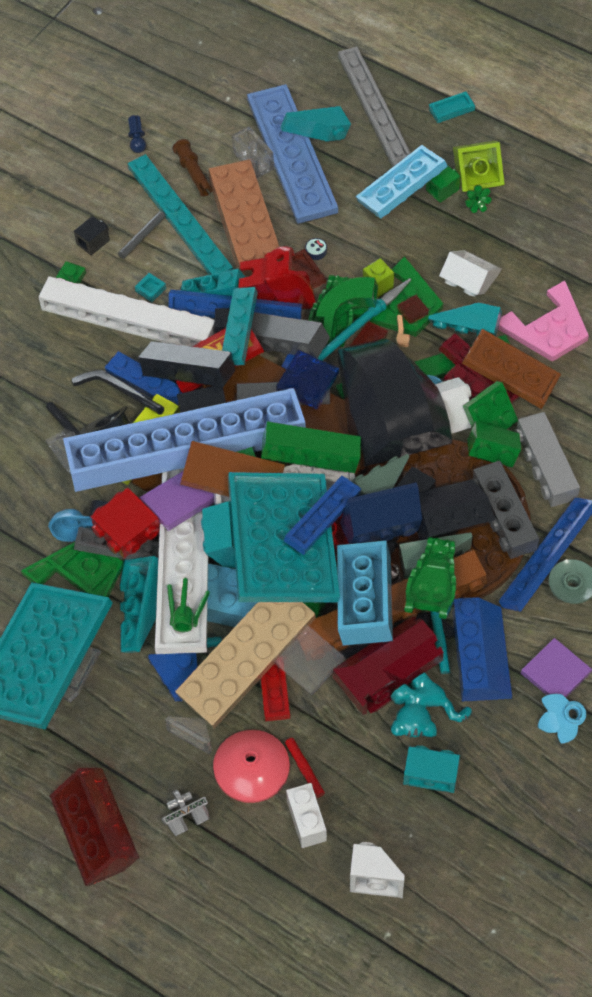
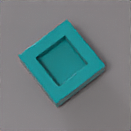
M148 273L135 286V292L150 302H153L166 290V283L151 273Z

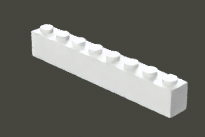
M48 277L39 295L41 309L44 311L168 344L192 347L215 334V320L209 317H201L190 314L187 311L171 309L165 305H156L145 300L129 298L123 294L118 295L103 289L87 287L81 283L68 282L62 278Z

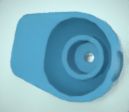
M65 509L59 511L51 518L48 527L56 539L72 542L76 541L79 527L92 529L93 523L90 516H83L76 509Z

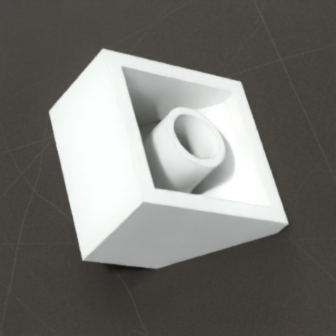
M465 250L449 252L439 276L445 279L444 282L453 287L458 285L464 288L466 294L476 297V295L485 294L502 268Z
M370 842L354 844L350 872V892L403 898L405 875L383 849Z

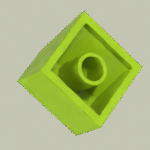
M489 141L453 147L455 169L460 175L462 192L474 190L476 185L482 186V189L505 185L500 142Z

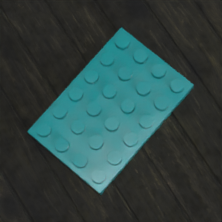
M229 472L228 488L238 601L338 602L340 591L332 527L328 528L305 555L284 542L286 534L327 492L325 474Z
M31 582L0 638V719L46 730L113 604L109 597Z

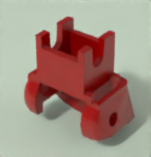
M280 246L272 252L265 254L264 258L240 262L241 271L251 270L253 274L249 277L240 278L239 288L255 287L258 292L257 299L302 304V309H311L315 303V293L310 285V278L307 272L291 270L292 256H294L293 248Z

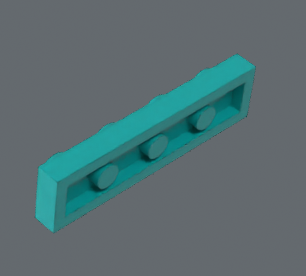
M255 287L234 288L222 351L232 353L234 365H245L258 293Z

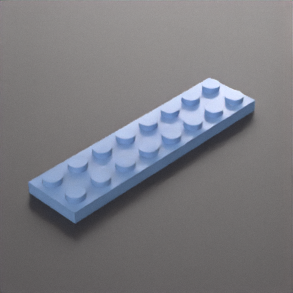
M287 85L247 94V101L297 224L338 213L337 203L309 137L284 132L280 129L285 114L297 111Z

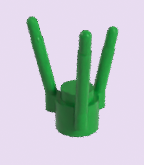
M186 577L183 579L181 602L177 610H175L172 585H167L170 625L179 632H189L192 630V626H198V619L210 594L209 591H205L194 614L192 609L186 606L188 578Z

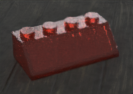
M78 768L50 795L85 886L93 885L119 874L139 859L137 850L102 768Z

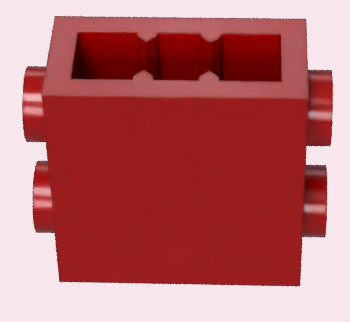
M129 488L116 493L111 501L104 506L98 507L93 515H91L93 523L91 528L98 538L103 537L107 541L109 549L114 554L119 553L124 559L128 555L136 553L142 544L147 540L154 539L160 531L159 518Z

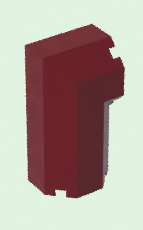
M412 616L393 629V641L371 643L333 669V679L362 715L367 714V710L370 713H375L392 701L390 697L395 689L404 684L408 685L416 677L442 662L444 652L441 646L436 648L434 643L438 639L422 619L416 620V617Z

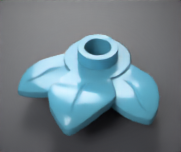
M561 694L544 696L541 700L547 712L540 718L538 728L546 733L557 732L561 744L573 740L577 735L578 725L582 724L586 718L584 706L577 701H568ZM571 709L577 712L575 719L569 716Z

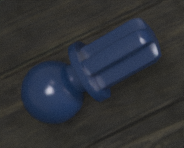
M132 115L128 118L130 128L128 137L133 138L130 141V149L134 153H142L146 149V141L142 138L145 132L142 131L141 117L139 115Z

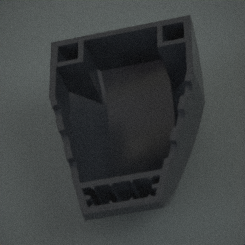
M377 339L338 349L337 354L345 401L347 428L350 435L361 437L360 459L364 467L388 461L395 456L400 458L406 454L411 455L452 444L450 421L438 387L394 342L388 339Z

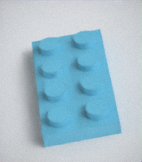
M421 145L359 193L356 198L361 205L381 219L448 166L444 159Z

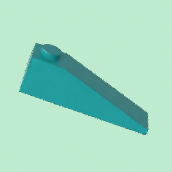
M150 556L124 561L120 581V591L124 592V602L120 603V611L124 612V621L121 624L122 653L139 652L156 620L158 557Z

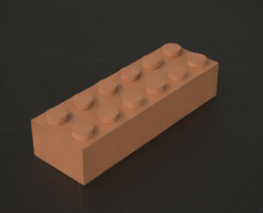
M251 160L209 168L210 186L213 189L214 199L236 268L240 269V262L264 258L265 254L278 248L279 244ZM251 270L241 271L245 277L253 274Z

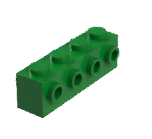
M267 421L262 437L261 458L355 473L360 460L361 437Z

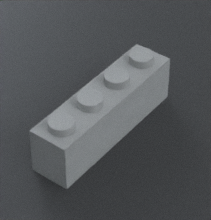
M545 412L518 419L515 432L520 433V442L524 447V457L532 465L534 479L536 481L539 480L541 484V493L544 500H548L550 506L554 507L571 502L575 497L578 498L580 486Z

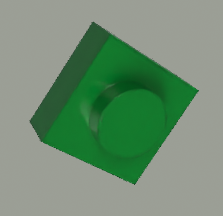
M65 261L56 278H62L68 282L78 284L84 278L86 269L85 267Z

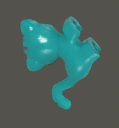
M426 673L416 677L410 686L407 684L402 685L390 697L395 704L405 703L397 711L396 719L391 726V732L395 736L405 735L410 738L436 736V725L431 721V715L426 707L442 706L449 719L459 723L467 720L472 714L471 708L467 706L461 712H455L453 704L447 698L444 689L433 682Z

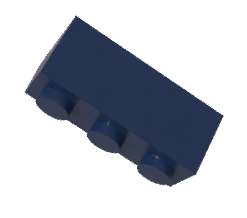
M417 483L347 499L340 524L348 544L380 540L389 541L396 536H410L416 533L422 521Z

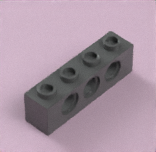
M497 461L474 469L473 480L489 497L495 517L490 526L493 532L498 533L500 537L499 543L503 552L507 551L510 559L536 551L539 537L501 462ZM499 509H505V510H507V511H506V512H502V511H500ZM514 528L517 531H510L508 529Z

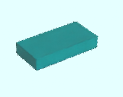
M467 91L429 104V111L436 122L440 123L475 111V104Z

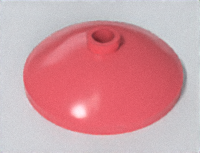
M244 730L231 735L219 746L214 757L213 770L217 784L226 795L240 802L257 803L273 797L283 788L288 779L290 762L284 745L276 737L260 730ZM250 756L255 758L253 762H248L246 759Z

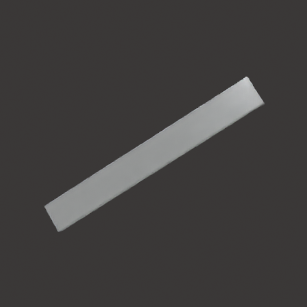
M358 47L339 51L338 58L392 167H394L411 153Z

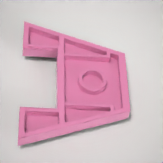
M565 281L547 290V296L557 306L556 309L526 326L511 311L501 317L498 330L552 362L588 341V332Z

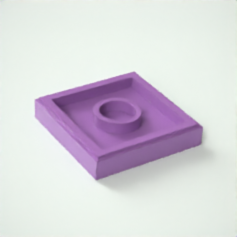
M555 638L521 670V674L545 695L561 694L565 698L592 672L588 665Z

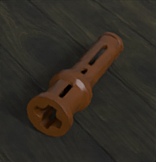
M181 139L173 145L172 150L180 158V165L187 169L199 194L203 197L208 196L213 189L197 163L198 156L191 150L189 140Z

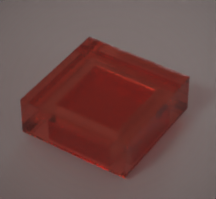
M417 295L397 305V310L409 324L429 314V309Z

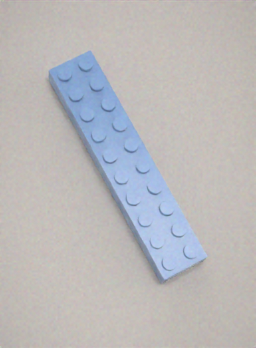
M291 388L63 438L74 489L75 492L184 468L192 441L234 452L252 447L253 451L257 452L262 451V437L267 421L305 428L306 425L295 390Z

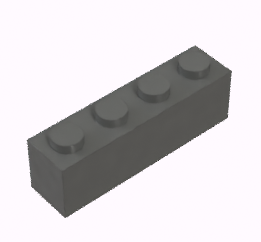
M254 312L251 329L265 351H276L286 355H299L304 358H318L330 339L322 323Z

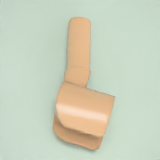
M397 315V344L402 347H408L410 335L403 334V316Z

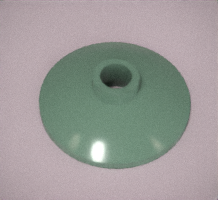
M575 559L559 562L553 567L549 575V587L552 593L566 603L579 604L586 602L592 597V567L583 561ZM573 583L576 587H570L568 584Z

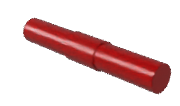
M293 737L287 739L285 744L303 777H305L308 784H312L316 798L322 797L325 791Z

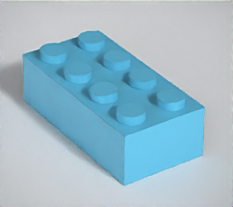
M387 541L337 545V575L340 599L338 601V632L343 646L393 641L391 557Z
M208 564V591L210 594L208 596L207 621L235 627L258 602L238 601L236 569Z

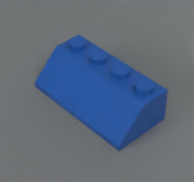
M481 598L454 599L452 614L462 702L512 699L501 607Z

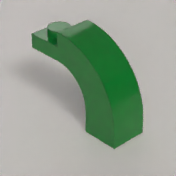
M358 277L343 281L324 296L318 307L316 318L319 323H322L330 337L326 345L336 338L339 320L347 311L356 307L376 308L378 284L375 277Z

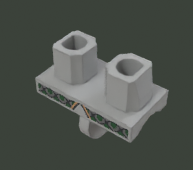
M176 789L172 791L174 799L166 804L169 810L177 806L179 810L163 817L161 820L164 826L168 825L171 832L177 836L188 830L182 818L183 816L191 813L196 825L210 819L205 806L208 802L203 797L186 806L184 802L192 799L191 793L187 792L180 795Z

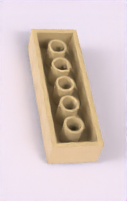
M258 602L175 691L177 696L215 729L315 620V613L303 602Z

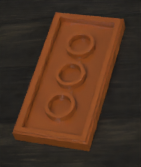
M484 329L480 331L462 364L493 382H503L505 389L540 409L545 405L561 376L559 372Z
M192 441L180 485L229 497V472L283 473L285 464Z

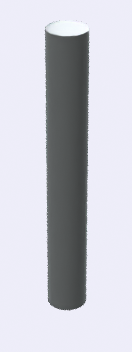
M159 211L118 252L119 257L125 259L166 217L165 214Z

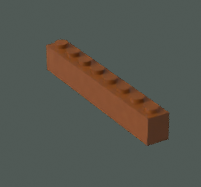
M472 550L454 558L456 576L455 599H459L463 593L468 591L475 592L483 588L484 584L487 583V574L475 551ZM408 579L391 586L392 627L397 622L406 621L410 617H416L418 613L425 611L414 608L413 613L405 612ZM338 609L316 618L297 638L307 662L321 660L327 653L333 650L341 651L349 646H343L338 632Z

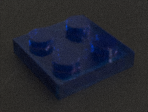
M298 350L276 385V390L282 391L294 388L298 401L318 409L337 378L339 368Z

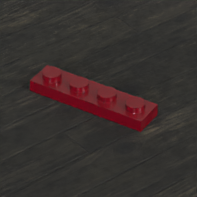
M456 333L441 344L439 351L455 365L460 364V367L464 366L467 372H471V374H474L475 377L481 379L485 384H489V386L495 383L462 364L471 347ZM506 389L511 404L520 398Z

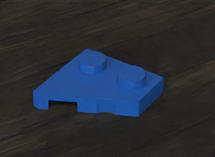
M197 654L149 655L150 664L153 665L159 674V678L168 688L174 701H183L177 696L175 691L196 670Z

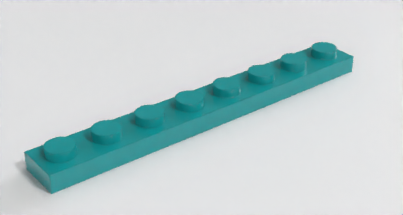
M145 154L127 163L130 172L159 210L165 214V218L206 272L211 275L233 270L232 265L148 156Z

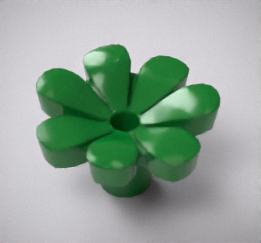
M476 185L474 186V191L469 190L467 192L469 199L465 201V204L472 213H476L478 209L481 212L487 210L485 203L490 204L492 198L488 196L491 192L490 189H482V186Z

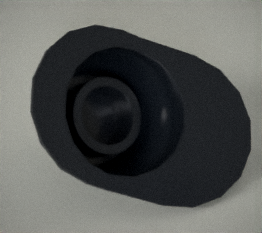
M127 406L93 421L82 428L80 434L130 424L125 414Z

